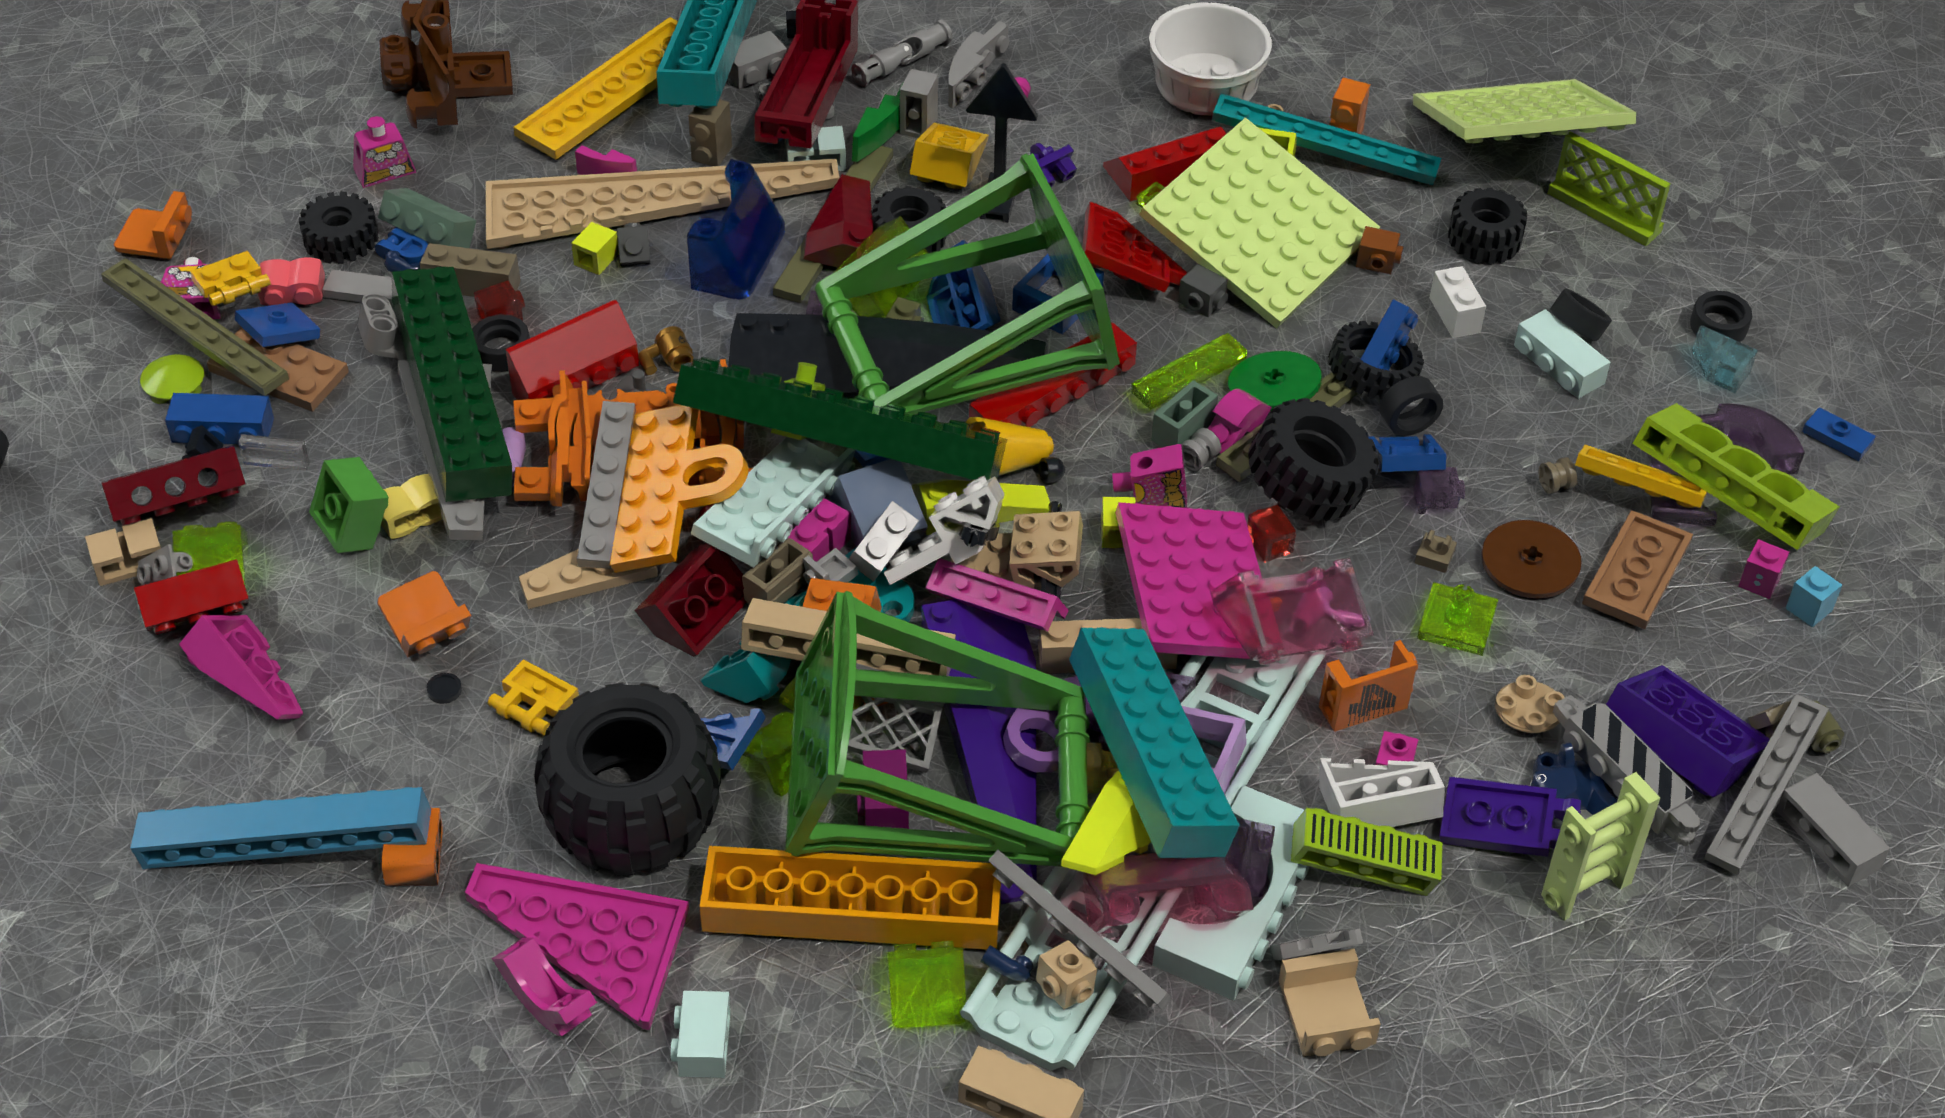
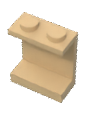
M1354 948L1282 960L1279 983L1303 1057L1311 1055L1327 1056L1335 1051L1346 1049L1363 1050L1371 1045H1375L1377 1042L1381 1024L1379 1018L1369 1019L1355 978L1359 960Z

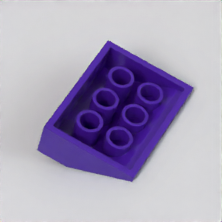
M1663 665L1619 682L1606 703L1672 771L1691 781L1694 788L1700 793L1712 797L1727 791L1758 762L1770 740L1767 736Z

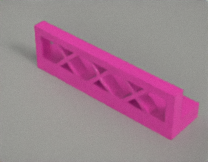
M941 558L937 560L925 587L929 593L950 600L955 599L965 605L1047 632L1054 616L1065 619L1069 611L1055 595L966 566L955 565V563Z

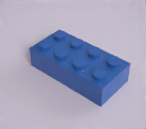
M1393 299L1360 360L1375 368L1390 371L1391 365L1396 363L1399 358L1398 352L1402 346L1406 345L1409 339L1408 334L1410 330L1414 329L1417 325L1418 315L1410 307Z

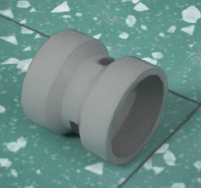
M1207 428L1198 429L1191 436V440H1185L1181 443L1184 466L1194 472L1204 467L1207 459H1213L1221 452V443L1218 437Z

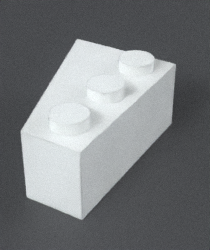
M1320 758L1319 788L1331 814L1342 817H1355L1362 822L1390 827L1443 817L1445 786L1433 762L1388 760V765H1365L1364 759H1354L1353 764L1331 763V758Z

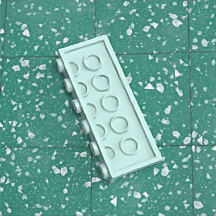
M786 437L748 472L745 483L733 496L722 502L715 503L693 524L691 535L754 568L763 558L768 559L776 545L780 541L784 542L788 539L792 529L796 525L799 526L800 521L828 494H833L832 490L839 475L854 471L855 463L852 460L855 450L848 448L841 456L837 457L832 452L824 450L806 439L798 440Z

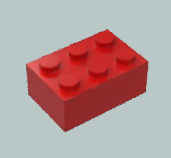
M237 559L134 587L145 628L147 631L154 630L156 635L176 630V623L187 620L190 626L195 625L202 615H209L219 611H223V615L244 611L243 605L249 603Z

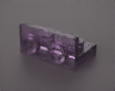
M1236 818L1240 825L1226 857H1212L1206 887L1261 898L1266 882L1275 826Z

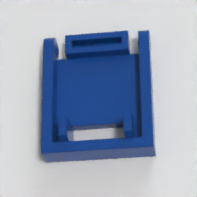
M1431 434L1423 435V446H1419L1417 436L1379 437V442L1374 436H1368V439H1372L1375 444V452L1378 454L1379 461L1378 467L1381 472L1446 470V453Z

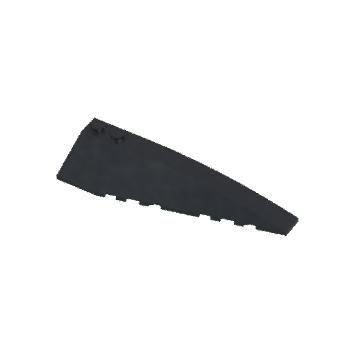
M736 314L731 333L728 367H731L732 364L745 366L751 369L750 374L762 375L763 372L781 376V382L796 378L799 362L810 363L817 366L814 382L824 384L825 388L844 392L845 398L858 396L859 390L852 384L853 376L837 339L828 329L829 321L825 320L822 315ZM857 316V325L876 367L880 368L883 373L882 380L888 384L889 391L993 332L923 321ZM1029 339L968 375L1045 355L1046 342Z

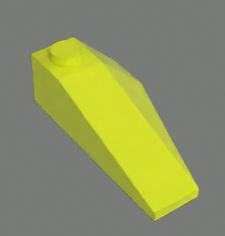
M940 479L912 484L913 492L928 525L926 535L936 532L929 517L935 511L934 505L938 503V500L952 492H956L957 496L963 494V489L972 481ZM999 483L1005 494L998 513L997 523L1012 521L1016 514L1048 513L1050 500L1045 486Z
M1117 771L1104 785L1061 861L1062 867L1097 875L1123 863L1124 857L1128 853L1134 851L1142 854L1148 851V844L1152 842L1120 771Z

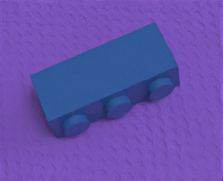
M173 393L165 422L171 443H188L192 429L203 425L223 444L267 445L274 415L269 396Z

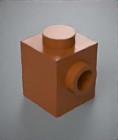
M1365 226L1359 246L1356 267L1391 275L1394 263L1400 264L1404 246H1399L1401 233Z

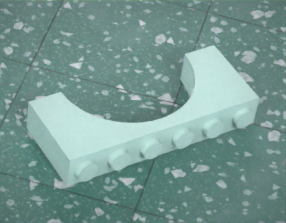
M1244 785L1231 806L1240 825L1235 837L1246 843L1262 861L1269 879L1267 893L1252 910L1227 922L1192 924L1169 918L1155 944L1152 964L1156 968L1233 1001L1240 988L1245 990L1248 988L1254 974V969L1251 968L1255 960L1261 962L1269 945V941L1266 940L1269 933L1276 934L1283 918V913H1280L1283 906L1290 907L1296 895L1297 886H1295L1297 879L1304 880L1309 870V866L1291 862L1293 824L1304 810Z

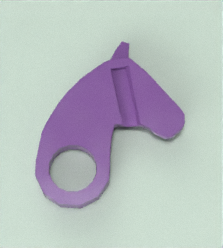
M1077 677L1062 679L1081 686ZM1086 698V716L1090 720L1089 729L1102 733ZM1017 708L1005 730L1003 741L1006 753L1017 765L1033 772H1053L1058 769V747L1056 750L1049 752L1037 751L1025 744L1020 736L1022 730L1031 728L1042 730L1055 740L1058 730L1054 725V721L1058 716V711Z

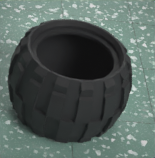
M623 682L605 685V688L593 692L586 691L572 699L573 704L566 710H559L551 720L550 726L543 737L542 745H539L534 771L538 807L545 818V824L552 836L568 854H574L577 860L582 862V865L596 871L600 869L612 870L615 872V875H633L634 872L650 870L652 873L668 867V862L678 856L685 857L696 847V843L700 841L701 834L706 833L720 798L721 771L717 747L704 721H701L699 715L688 705V702L677 694L664 693L659 690V686L640 683V685H624ZM626 761H646L660 765L648 777L631 783L607 782L594 775L607 766Z

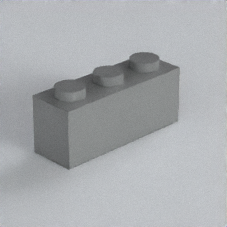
M1818 773L1784 790L1776 811L1848 887L1882 868L1890 848L1883 838L1876 834L1861 819L1858 812L1851 808L1836 793L1833 786L1826 783Z

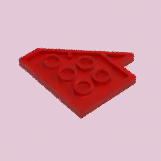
M1091 201L1089 202L1085 211L1082 248L1093 268H1105L1121 279L1128 280L1130 278L1140 282L1143 287L1151 291L1160 290L1166 292L1170 282L1180 286V280L1188 273L1118 212Z

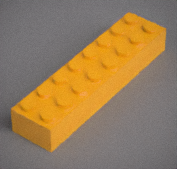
M709 846L700 900L702 932L985 950L991 945L997 949L1001 882L992 875L996 868L991 863L821 852L793 856L791 853L785 852V850Z

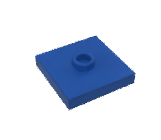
M292 302L235 311V321L262 347L320 338V328Z

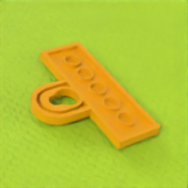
M675 405L635 414L610 559V566L615 573L676 562L684 509L722 502L733 496L745 483L748 476V464L736 447L728 444H719L693 449L699 409ZM711 468L715 471H725V474L717 481L696 486L688 485L689 479L699 470Z

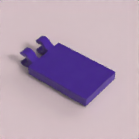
M1449 777L1440 830V842L1447 845L1549 857V849H1555L1560 829L1553 828L1554 818L1563 822L1566 809L1571 806L1581 815V800L1557 798V789Z

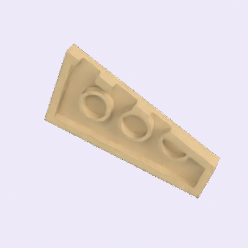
M579 549L519 576L528 609L657 577L658 571L656 565L617 573L612 568L578 567L577 556Z

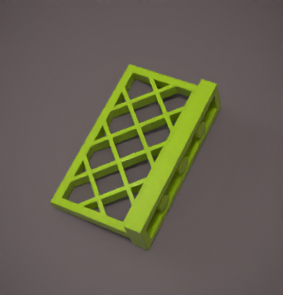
M1569 131L1564 138L1556 178L1549 185L1547 194L1634 241L1647 246L1663 230L1664 223L1661 222L1671 183ZM1572 144L1580 148L1584 155L1583 157L1577 158L1572 149ZM1596 158L1604 160L1609 169L1602 171ZM1587 161L1594 174L1587 176L1580 163ZM1572 166L1578 177L1566 171L1567 167ZM1621 171L1630 174L1634 183L1627 184ZM1612 174L1618 187L1612 189L1605 176ZM1597 179L1602 190L1593 186L1590 181ZM1649 184L1659 189L1658 196L1652 198L1646 185ZM1638 188L1643 201L1637 202L1631 189ZM1622 192L1627 203L1617 199L1615 194ZM1647 206L1653 217L1642 212L1640 207Z

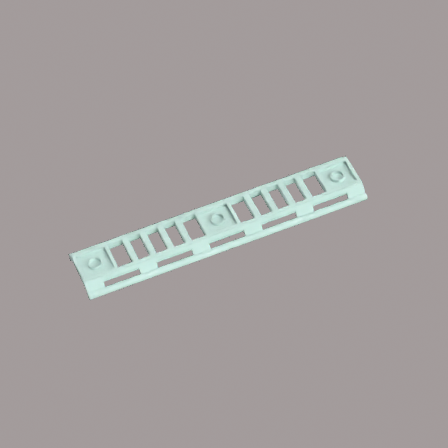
M1280 641L1283 652L1279 661L1215 657L1194 690L1190 682L1207 656L1191 655L1173 683L1172 687L1181 706L1245 719L1246 729L1248 730L1246 734L1247 743L1225 792L1230 807L1233 805L1242 786H1246L1325 657L1326 650L1323 647L1315 646L1313 649L1305 652ZM1217 681L1266 703L1260 713L1256 714L1209 694ZM1197 737L1221 749L1224 748V742ZM1205 753L1211 767L1215 768L1219 758ZM1150 843L1148 844V851L1142 854L1133 851L1126 854L1124 859L1159 874L1151 889L1109 870L1097 875L1077 871L1059 901L1069 910L1073 908L1123 931L1124 933L1118 943L1106 937H1101L1137 966L1202 858H1158L1153 844ZM1054 866L1042 887L1053 896L1070 868ZM1090 882L1140 905V907L1133 916L1082 891ZM1028 906L1000 951L1013 958L1025 940L1029 948L1024 956L1032 960L1034 968L1039 960V955L1052 949L1048 945L1054 935L1069 940L1074 944H1077L1079 939L1070 931L1065 936L1058 932L1047 922L1051 915L1043 908H1040L1036 913ZM1105 962L1101 970L1097 969L1093 994L1086 1001L1075 1003L1064 1010L1054 999H1050L1044 993L1039 983L1031 979L1017 982L1009 978L996 997L992 989L1000 979L1001 974L989 967L961 1009L960 1015L970 1021L980 1037L1051 1072L1061 1067L1073 1070L1127 980L1125 979L1122 984L1117 982L1104 970L1108 965Z

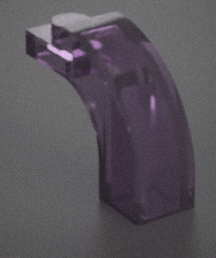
M1728 403L1718 404L1716 414L1696 415L1703 419V423L1709 424L1727 435L1733 445L1744 447L1761 456L1771 466V469L1779 470L1788 475L1798 474L1805 451L1795 433L1775 416L1754 407Z

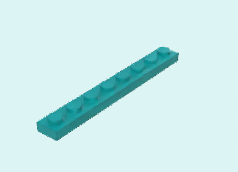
M1222 93L1219 96L1212 116V121L1233 127L1246 117L1258 128L1296 133L1297 146L1429 185L1434 184L1442 159Z

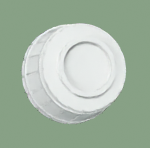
M1212 2L1191 3L1190 5L1178 6L1171 11H1167L1155 21L1149 35L1150 54L1155 68V81L1161 95L1170 104L1176 106V108L1197 115H1213L1221 93L1249 101L1256 93L1259 79L1268 63L1272 48L1270 33L1257 17L1248 14L1247 11L1240 8Z

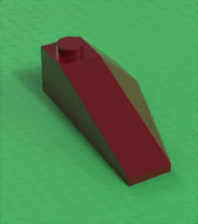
M841 174L805 236L804 260L843 268L871 251L873 225L870 181Z

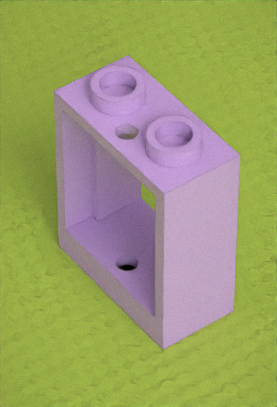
M1182 706L1196 737L1225 743L1215 768H1212L1225 794L1247 743L1245 719Z

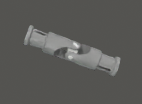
M940 19L934 23L933 27L927 30L921 29L899 40L892 47L884 48L872 54L870 59L863 63L857 62L853 64L851 71L855 82L865 87L874 78H882L894 72L899 64L907 65L934 51L936 46L942 43H950L953 39L950 26Z

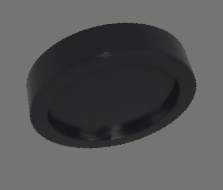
M440 673L428 681L426 689L428 697L433 702L447 704L455 701L461 695L462 685L456 675Z

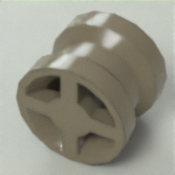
M1568 457L1559 458L1556 463L1544 462L1540 464L1538 470L1539 480L1546 493L1552 494L1558 492L1562 487L1564 489H1571L1576 486V469Z

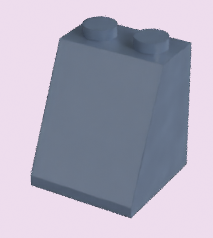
M889 459L838 476L832 490L833 494L830 495L829 499L832 503L851 512V539L856 547H858L892 501L919 520L903 542V547L913 546L922 540L921 538L926 532L928 525L901 461Z

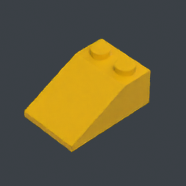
M934 122L915 141L910 175L917 176V179L922 182L932 183L934 180L945 182V186L953 189L966 187L972 181L989 135Z

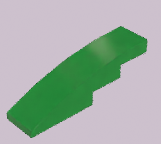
M900 89L896 96L885 94L878 109L866 108L853 135L852 161L858 162L877 150L900 128Z

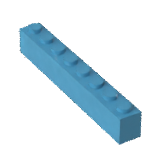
M404 787L395 790H370L350 794L336 793L328 796L297 797L295 799L273 801L262 800L260 802L240 804L227 803L225 805L206 807L193 806L173 810L159 809L138 813L130 849L142 869L377 849L383 848V844L422 845L427 844L431 807L422 787Z

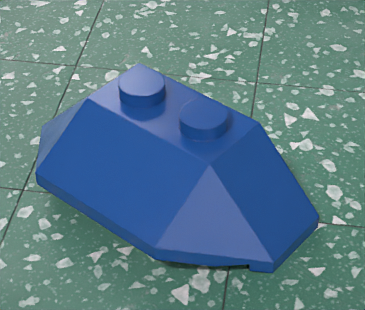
M962 240V241H960L959 243H957L956 245H954V246H952V247H956V246H960V245H964V244H968V243H967L965 240ZM981 265L932 277L926 298L933 323L987 330L1001 321L990 281Z

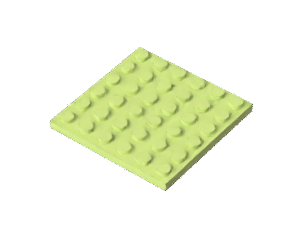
M1576 79L1413 94V105L1420 109L1422 113L1429 115L1431 119L1439 122L1440 125L1445 126L1447 130L1454 132L1456 136L1461 137L1467 143L1483 142V138L1494 137V140H1510L1512 135L1522 134V137L1535 138L1539 137L1542 132H1551L1552 135H1566L1569 133V130L1574 129L1589 133L1596 132L1597 127L1621 130L1625 129V125L1636 124L1635 111Z
M1246 117L1149 201L1139 214L1195 262L1228 279L1227 288L1276 329L1359 251L1365 226L1380 228L1378 224Z

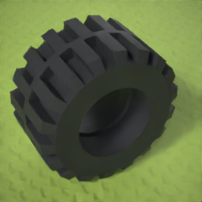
M905 186V188L901 189L897 187L893 188L891 192H884L882 197H878L875 200V205L872 207V238L875 248L945 209L946 205L941 197L935 196V193L930 190L925 191L924 188H912V186ZM946 236L909 258L940 251V248H943L945 245Z
M1476 188L1474 191L1468 190L1464 192V195H1460L1453 205L1448 230L1450 245L1455 247L1454 251L1458 254H1463L1464 258L1468 260L1473 259L1477 263L1487 262L1488 264H1494L1496 261L1502 263L1507 258L1512 259L1520 251L1527 222V210L1523 208L1524 204L1521 201H1516L1515 196L1512 194L1508 195L1503 190Z

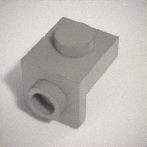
M837 548L830 551L817 562L809 555L803 559L805 568L803 576L808 585L811 578L849 582L859 575L857 566Z

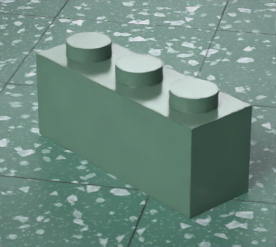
M408 188L384 190L378 219L432 244L470 248L476 224L475 219Z

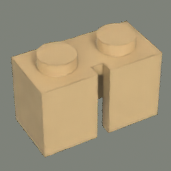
M152 518L122 526L123 531L116 533L114 528L85 536L100 586L137 576L138 561L161 549Z

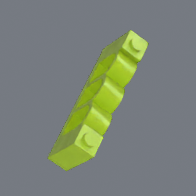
M1678 403L1647 417L1632 443L1796 550L1822 535L1840 506L1815 490L1811 489L1809 491L1796 478L1779 470L1771 469L1767 461L1758 454L1744 447L1733 445L1727 435L1717 428L1703 423V419Z

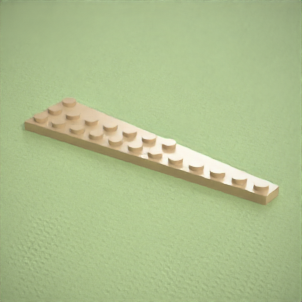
M837 159L486 181L487 249H504L514 244L581 233L591 222L609 228L671 216L683 217L688 213L834 188L839 180Z

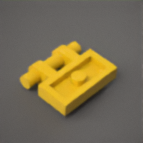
M248 250L190 271L192 281L204 298L209 299L212 306L221 303L225 305L233 303L237 297L248 293L250 295L260 293L261 288L271 285L268 275H262L260 266Z
M523 659L502 681L503 690L507 694L501 697L493 693L489 697L487 704L496 709V713L503 718L509 719L511 717L520 722L523 729L531 733L536 731L545 735L550 723L542 718L546 714L554 717L559 710H566L573 704L572 699L579 696L578 688ZM524 701L532 707L527 711L518 706V704Z

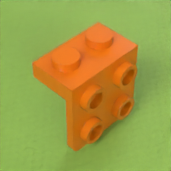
M173 191L163 211L134 209L114 243L115 250L120 253L171 259L192 220V209L187 203L185 192Z
M431 571L379 596L377 602L407 658L416 653L423 654L434 648L436 643L447 638L454 639L467 631L471 614L465 604L459 607L456 605L441 576L436 571Z

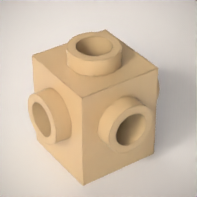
M1067 940L1039 955L1036 981L1042 986L1044 993L1050 999H1054L1065 1010L1075 1003L1086 1001L1093 994L1097 968L1090 957L1083 955Z

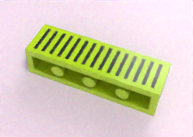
M1306 807L1293 824L1291 862L1428 896L1442 878L1443 842L1429 839L1421 834L1412 835L1397 831L1390 826H1377L1362 822L1355 817H1342L1331 814L1320 808L1311 809Z

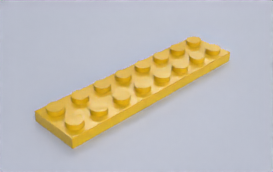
M671 17L664 20L513 127L514 136L557 160L657 87L656 71L678 21Z

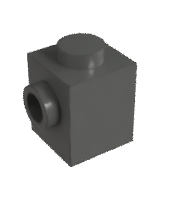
M1197 264L1180 280L1178 302L1209 317L1217 309H1221L1228 299V293H1226L1228 279Z

